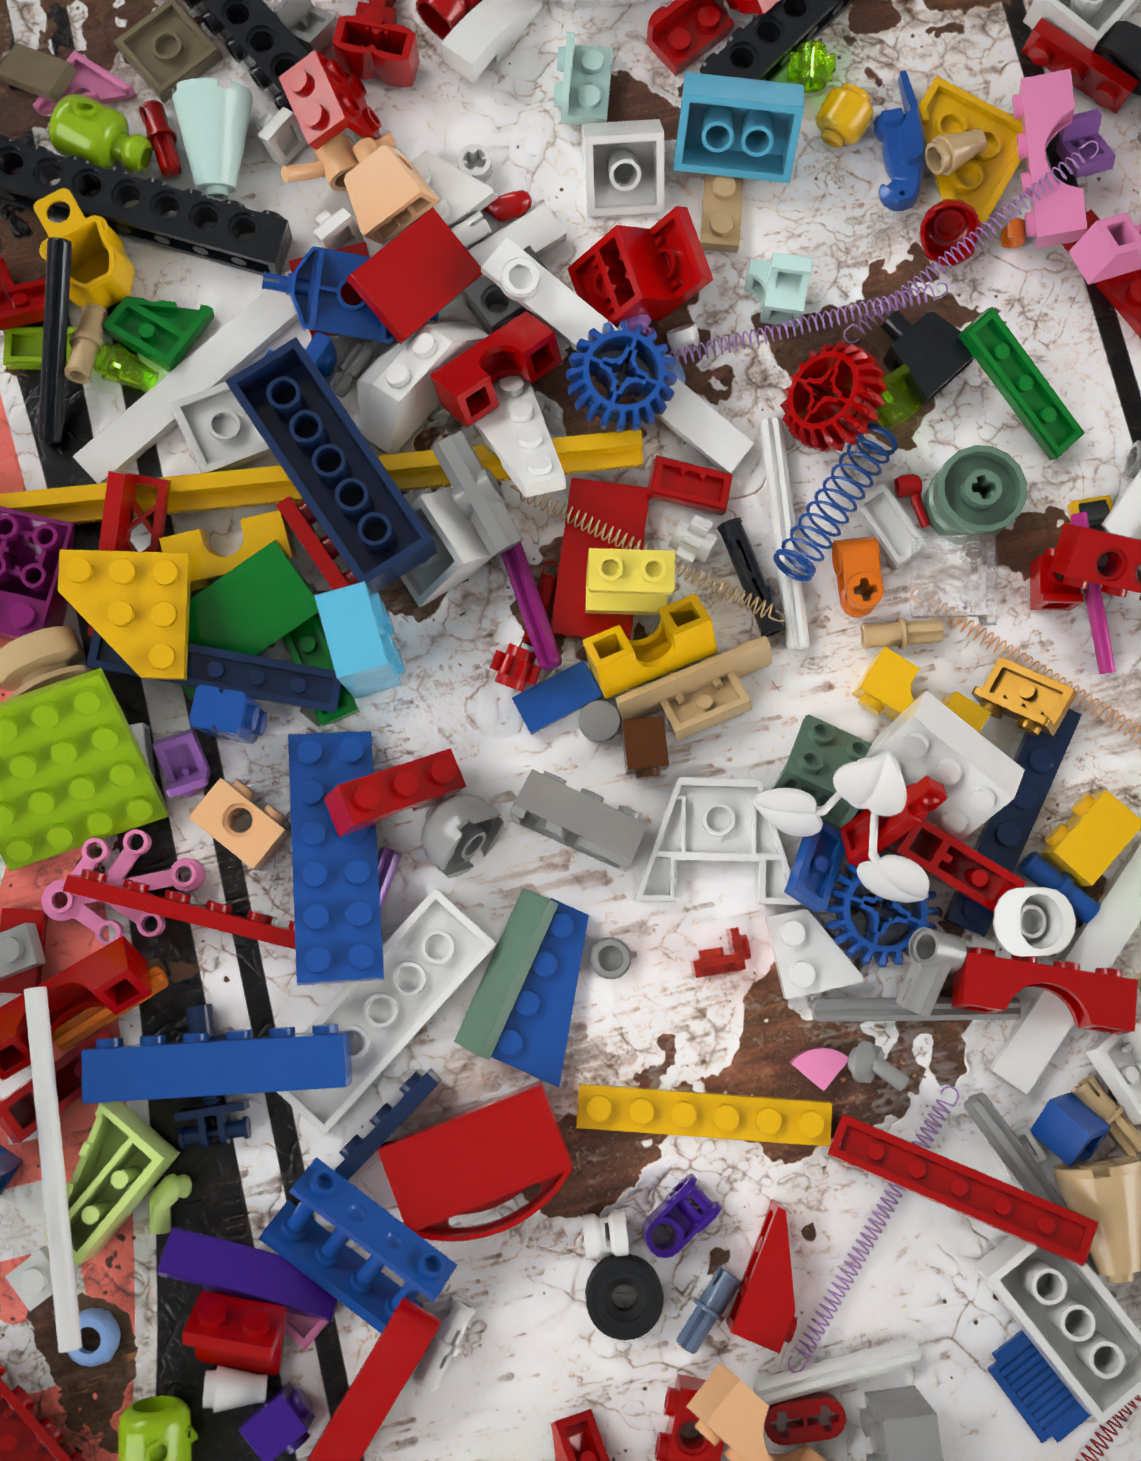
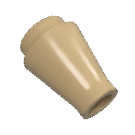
M978 128L967 132L935 136L932 142L925 148V161L929 170L935 175L951 174L971 158L985 151L987 147L986 136Z

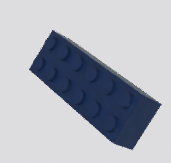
M297 337L225 381L358 583L365 581L371 593L378 592L438 553L433 538Z

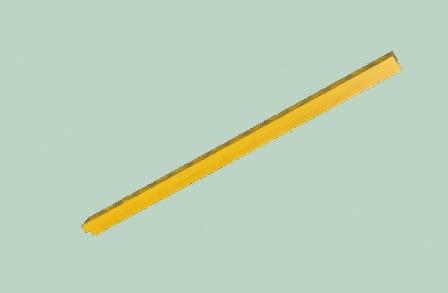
M641 429L635 432L627 430L622 433L607 432L551 438L564 475H570L571 473L580 474L581 472L590 473L591 471L594 473L601 470L604 472L611 469L614 471L621 468L624 470L630 467L634 469L644 464ZM485 445L473 446L484 468H488L498 482L501 480L504 482L511 480L502 468L501 460L495 453L491 454ZM433 450L377 456L400 491L452 486ZM280 465L160 477V479L171 480L167 514L169 516L176 513L180 515L186 512L190 514L196 511L200 513L206 510L210 512L216 509L225 510L226 508L235 509L236 507L275 505L288 496H291L298 502L303 501ZM107 483L1 493L0 506L73 523L74 525L76 523L79 525L86 522H101ZM138 484L136 501L144 512L156 505L158 487ZM134 512L133 519H135L136 517L138 518L137 514Z

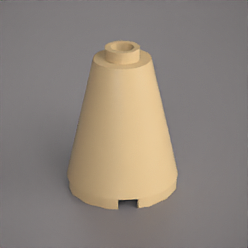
M1100 1157L1101 1161L1087 1162L1085 1160L1071 1167L1066 1163L1055 1165L1053 1167L1054 1178L1067 1208L1099 1222L1088 1254L1096 1274L1106 1276L1108 1283L1133 1281V1274L1141 1271L1140 1157Z

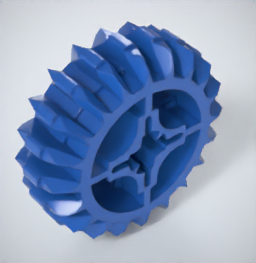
M623 320L620 322L618 330L615 331L608 321L603 325L602 334L595 328L589 330L588 340L581 338L577 342L576 349L578 352L570 354L568 362L573 367L567 369L566 379L573 383L568 387V394L570 396H580L574 405L576 410L589 408L585 417L587 422L593 421L596 416L602 418L600 422L601 430H605L609 422H615L617 433L623 432L626 422H628L634 432L639 430L641 420L647 425H651L655 420L654 413L662 415L667 408L664 401H671L674 396V391L670 386L675 384L677 376L669 372L675 365L674 358H663L668 350L667 344L654 345L657 338L656 331L650 333L647 338L641 335L643 331L641 323L636 325L634 331H628L627 322ZM608 351H624L623 354L617 358H608L605 356H603L602 359L596 358L599 355ZM636 356L646 364L652 379L648 377L649 373L644 372L638 367ZM626 363L627 368L624 374L627 377L621 383L619 390L616 391L615 388L618 382L616 376L618 372H621L623 365ZM590 375L595 376V381L601 383L606 388L607 399L597 392L592 384ZM642 394L647 396L645 399L634 404H618L620 399L627 395L639 397Z
M881 853V854H878V855H879L880 858H881V857L885 856L886 854ZM850 863L846 864V871L850 879L840 873L837 875L835 882L842 889L840 891L833 888L831 898L837 899V904L828 905L827 909L824 910L827 913L836 912L837 920H831L826 923L827 928L836 929L840 927L842 930L833 940L836 944H842L850 940L851 942L845 951V954L853 957L861 949L860 963L869 964L874 954L878 967H886L888 955L894 965L903 964L902 951L910 958L908 945L913 933L922 927L937 929L934 923L927 922V916L939 915L940 912L936 907L928 908L927 900H933L937 897L936 892L929 891L928 899L911 902L912 914L910 911L903 909L899 902L883 898V907L889 910V913L897 916L880 917V922L878 920L879 912L865 904L882 903V897L875 894L872 897L854 894L856 888L861 884L857 874L858 867ZM850 906L860 911L865 918L864 931L867 933L865 938L859 934L852 922ZM892 923L908 926L905 933L896 941L886 945H877L880 935H885L888 926Z

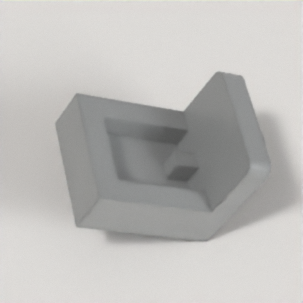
M282 0L273 9V13L307 51L312 52L316 50L320 53L331 45L338 19L335 15L314 6L311 0Z

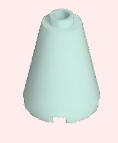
M193 78L180 81L176 84L177 90L172 89V100L195 187L198 191L204 192L208 198L215 200L227 199L228 193L236 191L253 104L252 92L249 88L231 81V89L218 87V79Z

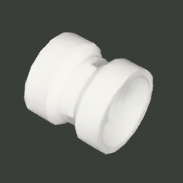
M624 1210L612 1211L608 1217H598L595 1213L582 1214L586 1260L599 1259L603 1253H612L616 1257L629 1255ZM604 1223H608L610 1246H606Z

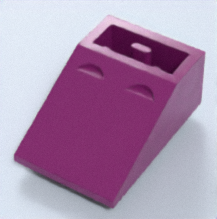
M0 506V638L13 641L23 635L41 629L63 626L68 601L58 592L60 549L73 550L75 525L73 523Z

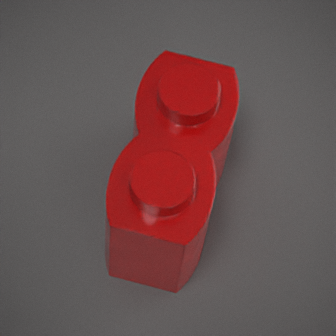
M346 15L338 18L332 44L337 62L349 75L354 73L359 79L363 80L377 78L384 84L393 87L405 88L414 86L420 59L416 35L413 31L398 24L376 25L367 18L355 15Z

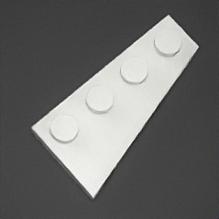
M508 376L493 383L499 406L470 426L474 431L478 430L491 454L495 453L501 460L502 468L525 498L566 489L565 475L531 383L520 376Z

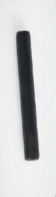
M50 237L47 240L38 425L39 441L57 444L62 441L65 389L64 370L66 367L72 254L71 241L57 237Z

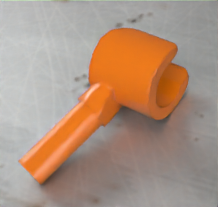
M1012 219L1001 230L1002 247L1018 248L1024 245L1026 235L1024 219Z

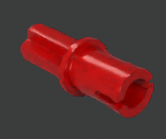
M157 100L146 101L143 103L144 107H139V114L146 129V138L152 144L161 174L165 178L178 177L182 173V168L175 147L177 142L176 133L169 127L163 104Z

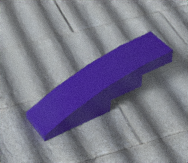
M171 1228L157 1269V1273L161 1277L202 1285L206 1291L285 1306L289 1313L331 1322L333 1321L338 1302L336 1298L280 1255L176 1228Z

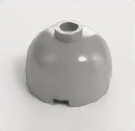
M458 794L444 801H436L427 810L426 820L422 829L421 839L425 855L448 878L458 877L474 867L470 862L472 857L480 849L485 857L499 839L504 827V821L499 817L502 816L501 813L481 797L471 794Z

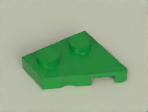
M125 296L102 324L106 335L171 372L211 323L215 315L213 308L208 305H200V310L177 307L176 302L159 300L150 302L145 298Z

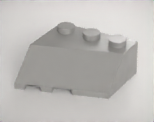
M532 769L509 812L513 822L621 871H628L648 825L640 821L642 814L623 805H619L618 810L604 804V797L585 788H582L579 792L565 785L567 781L557 775L546 771L542 774Z

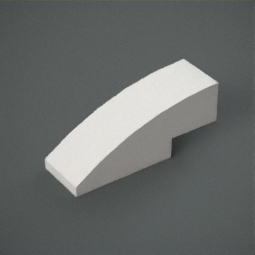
M482 0L440 43L443 62L474 83L492 60L496 63L500 61L542 9L543 2L540 0Z

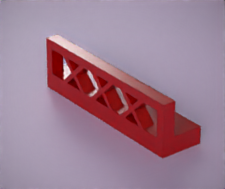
M108 471L98 550L138 552L130 541L131 532L143 523L152 536L150 546L142 552H162L159 538L164 537L171 480L128 472ZM138 484L158 487L156 505L146 512L142 510L136 501ZM134 512H135V513L137 514L138 518L133 521ZM152 515H154L153 523L149 519ZM90 624L88 636L92 637L94 628Z

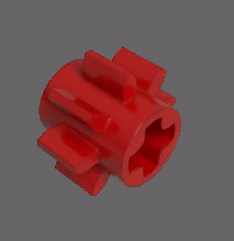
M511 643L508 644L505 653L496 650L489 667L498 671L495 682L521 692L524 691L526 683L536 685L542 670L540 666L534 664L536 660L534 652Z

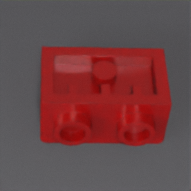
M675 0L667 7H659L651 15L648 21L646 44L676 77L733 33L735 22L715 0Z

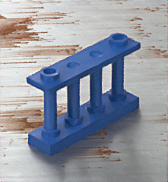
M317 1157L289 1191L301 1201L296 1207L287 1200L258 1238L380 1333L384 1330L403 1297H406L420 1307L424 1305L416 1299L420 1293L434 1302L457 1267L456 1263ZM314 1212L333 1225L335 1230L330 1233L311 1217ZM351 1239L367 1251L370 1257L365 1260L346 1245L348 1240ZM386 1266L406 1281V1283L402 1287L382 1273L381 1270Z

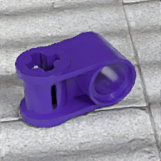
M689 1174L670 1191L666 1199L643 1222V1239L650 1251L657 1257L669 1258L679 1253L697 1233L705 1229L717 1217L722 1209V1205L718 1201L712 1202L696 1184L697 1178L693 1174ZM688 1197H691L700 1207L698 1210L688 1201ZM660 1224H669L674 1230L673 1237L666 1244H656L652 1241L653 1230Z

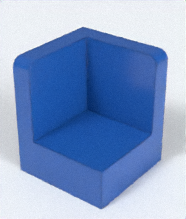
M1066 1093L1048 1101L1032 1126L1031 1133L1071 1167L1092 1157L1111 1126L1075 1095Z

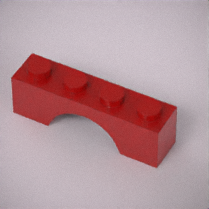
M124 936L35 986H47L51 1036L63 1022L84 1009L104 1007L109 1009L114 1015H117L153 994L147 960ZM24 993L0 1007V1079L3 1081L31 1065Z
M971 947L970 951L967 952L962 967L954 972L951 1008L996 1014L1006 1011L1012 998L1025 987H1036L1053 993L1065 1003L1072 1014L1076 1028L1120 1035L1135 1032L1138 980L1122 977L1121 970L1112 968H1096L1095 973L1081 971L1080 964L1074 962L1054 961L1053 966L1038 964V957L1035 956L1020 957L1011 955V959L996 957V951L993 949Z

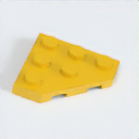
M936 76L918 106L927 145L932 142L935 136L967 132L978 128L986 136L987 147L984 152L977 154L951 174L933 175L941 200L961 199L971 205L978 214L982 228V222H987L1022 160L1018 159L1016 135L1023 133L1022 121L1014 120V116Z
M60 549L58 592L143 679L187 680L191 555L189 553Z

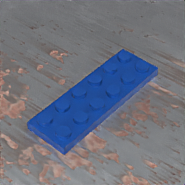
M371 731L288 735L297 986L384 980L376 825L339 837L324 801V797L337 785L373 774Z

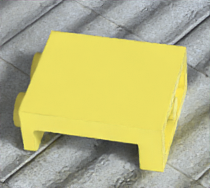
M589 548L586 571L585 614L659 616L658 608L668 605V595L672 594L675 589V551Z

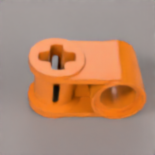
M875 536L834 540L832 564L837 578L841 608L851 617L861 618L867 616L873 611L875 605L880 602L884 595L878 540ZM857 589H860L861 595H860V594H854V592H855ZM862 595L868 596V599L863 601Z

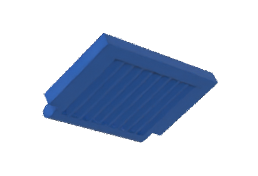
M1022 1330L991 1353L996 1362L989 1366L987 1370L1041 1443H1044L1050 1437H1053L1059 1443L1091 1417L1081 1407Z

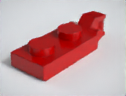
M925 776L916 784L912 783L906 786L907 801L900 813L893 816L879 815L878 853L920 824L921 820H925L928 816L927 811L935 810L948 798L942 783L940 784L931 779L930 776ZM865 809L840 828L848 863L856 867L861 862L870 860L868 853L871 811L869 809Z

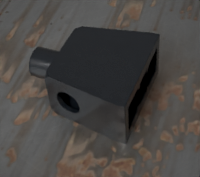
M896 310L881 326L894 341L883 358L884 364L918 411L928 404L975 359L958 337L961 331L935 312H927L913 325L899 310Z

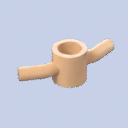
M390 132L374 140L378 148L385 144L393 148L397 147ZM339 133L319 149H314V154L318 161L308 164L283 166L281 175L284 182L313 180L325 176L331 189L335 191L347 190L344 182L345 175L359 164L352 150L353 144L349 136L345 133Z

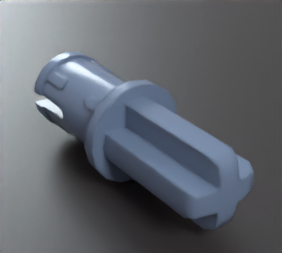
M718 1266L712 1280L700 1298L695 1297L693 1300L697 1306L677 1337V1343L680 1347L691 1354L697 1353L716 1320L720 1322L724 1320L722 1314L739 1286H741L742 1281L721 1266Z

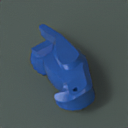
M905 70L900 71L897 80L904 112L902 107L881 111L880 115L874 120L873 129L875 137L883 143V163L886 173L891 180V183L887 186L884 184L880 186L878 192L879 199L883 206L893 211H904L915 205L920 193L921 181L926 166L925 148L927 142L918 103Z

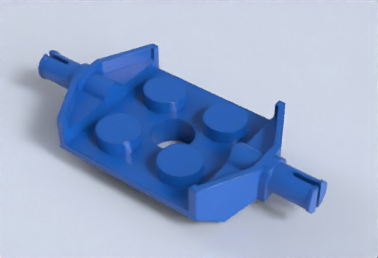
M313 246L304 256L294 273L283 276L264 271L262 289L283 292L290 296L302 331L310 329L386 343L385 346H390L395 339L364 300L358 305H349L341 297V289L349 284L346 280L347 277L371 257ZM439 313L435 314L430 320L438 322Z

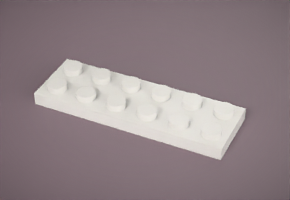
M434 888L382 945L384 980L349 982L303 1032V1034L312 1033V1026L323 1024H338V1032L350 1031L352 1083L343 1088L279 1091L277 1093L316 1130L325 1136L484 960L497 943L443 893Z

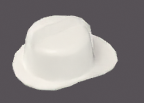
M1046 887L1014 888L1006 891L999 898L994 909L993 925L996 937L1002 948L1011 955L1026 957L1049 956L1060 953L1069 945L1075 933L1076 919L1073 907L1066 896L1055 889Z

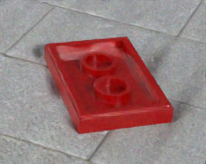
M432 207L352 272L346 280L401 345L483 273L481 272V266Z

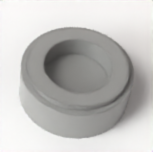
M602 700L590 702L580 713V730L590 741L606 742L613 738L619 729V713L609 702Z
M603 938L596 942L591 949V967L602 978L617 979L623 976L631 965L630 949L618 938Z

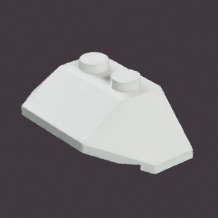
M466 320L426 322L401 345L394 339L391 345L386 346L356 380L361 429L366 441L386 455L396 454L440 404L430 374L489 335Z

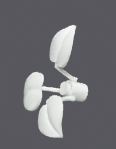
M890 751L883 752L872 758H861L838 768L833 777L836 792L822 806H817L816 800L811 794L793 788L771 789L754 796L752 801L755 807L773 826L787 834L799 837L812 836L820 832L823 826L820 816L826 815L841 798L847 800L855 808L869 809L871 817L868 855L871 861L861 862L858 865L857 874L861 883L875 895L891 901L909 903L928 899L929 879L917 863L898 855H885L880 858L877 852L879 815H896L904 809L907 801L906 787L902 774Z

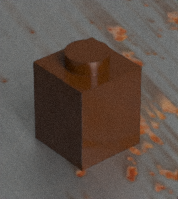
M664 716L622 720L621 735L626 774L635 773L637 780L661 777L660 770H666L669 766Z

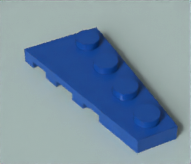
M551 898L550 900L559 903L491 1057L559 1088L589 915Z

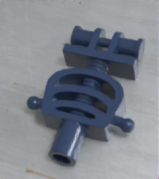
M212 1003L186 1008L189 1033L209 1032L210 1040L226 1039V1033L216 1034ZM220 1095L202 1096L201 1099L203 1101L201 1103L204 1104L202 1107L180 1110L174 1113L175 1122L196 1118L198 1122V1127L186 1128L183 1126L179 1128L178 1140L180 1148L183 1150L187 1149L188 1146L201 1144L203 1148L211 1147L212 1138L219 1137L222 1145L230 1144L233 1138H251L249 1116H243L241 1120H229V1113L244 1111L250 1108L249 1099L220 1103ZM216 1115L217 1128H211L210 1116Z

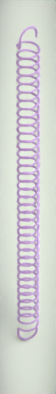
M1091 140L1087 142L1086 144L1078 148V153L1072 152L1071 158L1066 157L1065 163L1059 162L1058 168L1053 167L1052 173L1047 172L1045 178L1040 177L1039 183H1033V188L1027 187L1026 193H1020V198L1014 197V204L1008 202L1007 208H1001V213L995 212V218L989 217L988 223L982 222V228L976 227V233L970 232V238L963 237V243L957 242V248L952 246L950 249L951 253L945 251L944 257L939 256V263H937L936 261H932V268L930 266H926V273L924 271H920V278L918 276H914V283L908 280V288L904 285H901V294L903 295L904 292L903 287L907 289L909 292L911 291L909 282L913 284L918 290L919 287L916 283L915 277L919 279L924 284V286H926V283L924 282L921 273L925 274L930 279V281L934 283V281L928 273L927 268L931 269L936 274V276L940 278L937 271L935 270L933 263L937 264L943 270V272L946 273L945 269L943 268L940 262V258L943 259L949 265L950 268H952V265L949 263L946 257V253H948L955 260V262L959 264L958 260L955 258L953 254L952 248L958 251L962 258L965 259V256L960 251L958 245L959 243L966 248L969 254H971V251L965 243V238L973 244L975 249H977L978 247L973 242L971 234H974L979 239V241L982 244H984L983 240L980 238L977 229H980L982 232H984L986 237L990 239V236L986 233L983 224L988 225L991 228L992 232L996 234V231L990 223V219L994 220L1000 229H1003V227L997 220L996 214H999L1004 219L1006 224H1009L1008 220L1004 217L1002 209L1007 210L1011 217L1015 220L1016 218L1010 211L1009 204L1013 205L1016 208L1017 212L1020 215H1022L1021 210L1017 207L1015 202V199H1018L1020 202H1022L1025 209L1028 210V206L1024 203L1022 199V194L1026 195L1030 202L1033 205H1035V202L1029 196L1028 189L1032 190L1035 193L1036 197L1039 200H1041L1040 195L1036 192L1034 187V184H1037L1041 187L1045 195L1048 194L1041 184V179L1045 180L1049 187L1052 190H1054L1053 185L1048 181L1047 174L1052 175L1056 183L1060 185V181L1054 175V169L1058 170L1063 179L1067 180L1066 175L1061 171L1060 164L1065 165L1068 172L1071 175H1073V171L1067 165V159H1070L1073 162L1076 169L1080 170L1079 165L1073 159V154L1078 155L1081 162L1084 165H1086V161L1080 155L1079 150L1091 142L1095 143L1097 145V151L1093 156L1090 157L1091 159L1095 157V155L1098 153L1099 145L1097 141ZM904 294L905 300H906L907 302H909V300L907 299L906 295ZM897 296V302L899 303V305H900L901 307H903V305L901 304V302H900V300H899V298H898V296ZM890 298V305L893 308V310L896 311V308L894 307ZM883 300L884 311L890 316L884 301L887 303V300ZM877 304V315L882 319V321H884V318L882 317L878 306L880 307V305ZM871 309V316L869 318L878 326L872 313L873 309ZM866 314L864 315L865 321L858 319L859 326L853 323L845 329L844 339L847 343L852 344L856 343L859 340L858 338L856 341L851 342L846 339V331L853 325L856 326L864 335H866L864 329L861 326L860 321H862L872 331V328L867 321Z
M943 282L936 284L937 286L940 284L946 286V292L941 297L935 298L934 291L930 285H926L925 289L920 286L918 290L912 288L910 293L907 290H905L903 292V295L900 292H897L896 296H894L893 294H890L888 298L886 296H882L881 301L879 298H875L874 302H872L869 299L866 304L863 301H861L859 306L856 303H854L852 305V308L849 305H846L844 310L842 307H839L837 312L834 309H831L830 314L827 311H824L823 315L817 312L815 318L812 314H810L808 320L806 317L803 316L801 318V322L797 318L794 319L793 323L790 320H788L786 326L783 322H780L779 328L776 324H773L771 329L769 326L766 325L764 331L762 328L759 327L757 329V334L753 329H751L750 336L746 331L743 332L742 337L739 333H737L735 339L732 335H729L728 342L725 337H722L721 344L716 338L714 339L713 345L708 340L706 342V347L702 342H700L699 350L697 346L693 344L692 353L688 346L685 347L684 353L681 348H678L677 355L674 352V350L671 349L670 358H672L673 352L678 366H680V350L684 358L685 364L687 365V348L692 358V362L694 363L695 361L693 348L695 346L699 359L701 361L702 344L706 356L709 359L708 342L710 343L714 356L716 357L715 341H717L721 350V354L723 355V339L726 342L729 353H731L730 337L732 338L736 351L738 352L737 335H739L743 345V349L745 350V333L749 339L750 346L752 348V331L756 336L758 346H760L759 329L761 330L764 336L765 344H767L766 328L769 329L772 336V341L774 342V326L777 328L780 340H782L781 324H783L787 338L789 339L788 322H790V324L792 325L794 336L796 337V320L800 325L801 333L803 335V318L807 322L809 333H811L810 316L813 318L815 322L816 331H818V314L821 317L824 329L826 328L824 322L825 313H827L830 319V326L833 327L831 319L832 311L835 312L837 317V323L840 326L839 309L842 310L844 314L845 323L847 324V307L851 311L852 321L854 322V305H856L859 311V318L860 320H862V314L860 311L861 303L864 304L866 308L867 318H869V301L873 306L874 315L877 316L875 308L876 299L880 303L882 314H884V308L882 305L883 298L887 300L888 310L891 313L890 296H893L895 300V307L898 311V294H900V296L902 297L903 308L905 309V292L908 293L911 307H913V300L911 297L913 290L917 294V303L918 305H920V288L924 292L925 302L928 303V297L926 294L927 287L931 289L933 294V301H935L937 299L943 298L947 294L948 285Z
M946 1086L941 1090L940 1094H942L946 1088L954 1089L957 1093L956 1101L952 1105L943 1100L936 1099V1102L943 1109L936 1106H932V1109L940 1116L928 1113V1116L936 1123H933L929 1120H924V1123L932 1130H929L925 1127H920V1130L923 1133H925L928 1137H925L921 1134H916V1137L920 1139L924 1144H921L917 1141H912L913 1144L916 1143V1145L918 1144L928 1149L931 1148L930 1145L927 1144L922 1138H925L932 1142L935 1140L924 1130L936 1135L939 1134L928 1123L940 1128L942 1127V1125L932 1116L944 1121L946 1120V1118L936 1109L948 1114L950 1113V1111L946 1107H944L940 1102L954 1107L959 1099V1092L955 1087ZM888 1183V1185L899 1195L888 1190H884V1192L895 1202L888 1200L884 1197H880V1199L891 1209L886 1208L880 1204H876V1206L887 1216H884L876 1211H872V1213L883 1223L868 1218V1220L880 1231L871 1228L867 1225H864V1227L873 1236H875V1238L863 1232H860V1235L863 1236L871 1245L856 1239V1242L859 1243L867 1252L852 1246V1249L856 1251L863 1259H860L848 1253V1256L851 1259H853L859 1266H856L844 1260V1263L848 1267H850L856 1274L849 1272L843 1268H840V1270L845 1275H847L852 1281H849L839 1275H835L843 1284L846 1285L847 1288L842 1287L834 1282H831L832 1285H834L843 1295H840L830 1289H827V1291L831 1293L840 1303L827 1298L826 1296H823V1298L827 1302H829L836 1310L819 1303V1305L824 1310H826L831 1315V1317L826 1316L816 1310L815 1313H817L827 1324H824L814 1318H811V1320L815 1322L824 1332L807 1325V1327L810 1330H812L819 1337V1339L814 1338L808 1335L807 1333L803 1332V1334L808 1339H810L815 1346H812L798 1339L799 1342H801L811 1352L807 1353L796 1346L794 1347L807 1360L804 1363L801 1370L799 1371H802L805 1368L806 1364L809 1362V1359L806 1355H813V1352L809 1347L817 1348V1344L814 1342V1340L821 1341V1337L818 1333H826L825 1329L821 1325L827 1327L830 1326L829 1322L825 1318L834 1319L830 1311L838 1312L837 1307L833 1303L841 1305L842 1302L837 1296L842 1298L846 1297L845 1293L840 1288L844 1290H850V1287L844 1281L854 1283V1280L849 1274L853 1276H858L857 1271L853 1267L862 1269V1265L857 1260L866 1262V1258L860 1252L869 1255L870 1251L864 1245L872 1248L874 1247V1244L868 1238H871L873 1240H879L878 1237L871 1230L877 1233H883L881 1228L878 1227L875 1223L882 1226H887L885 1221L881 1219L879 1216L884 1217L886 1219H891L890 1215L883 1209H886L890 1212H894L895 1210L886 1201L895 1205L899 1204L898 1201L890 1194L899 1198L903 1197L902 1194L894 1187L901 1189L903 1191H906L905 1189L898 1187L892 1183ZM791 1355L788 1360V1367L790 1371L793 1373L799 1372L792 1370L790 1367V1360L793 1357V1355Z

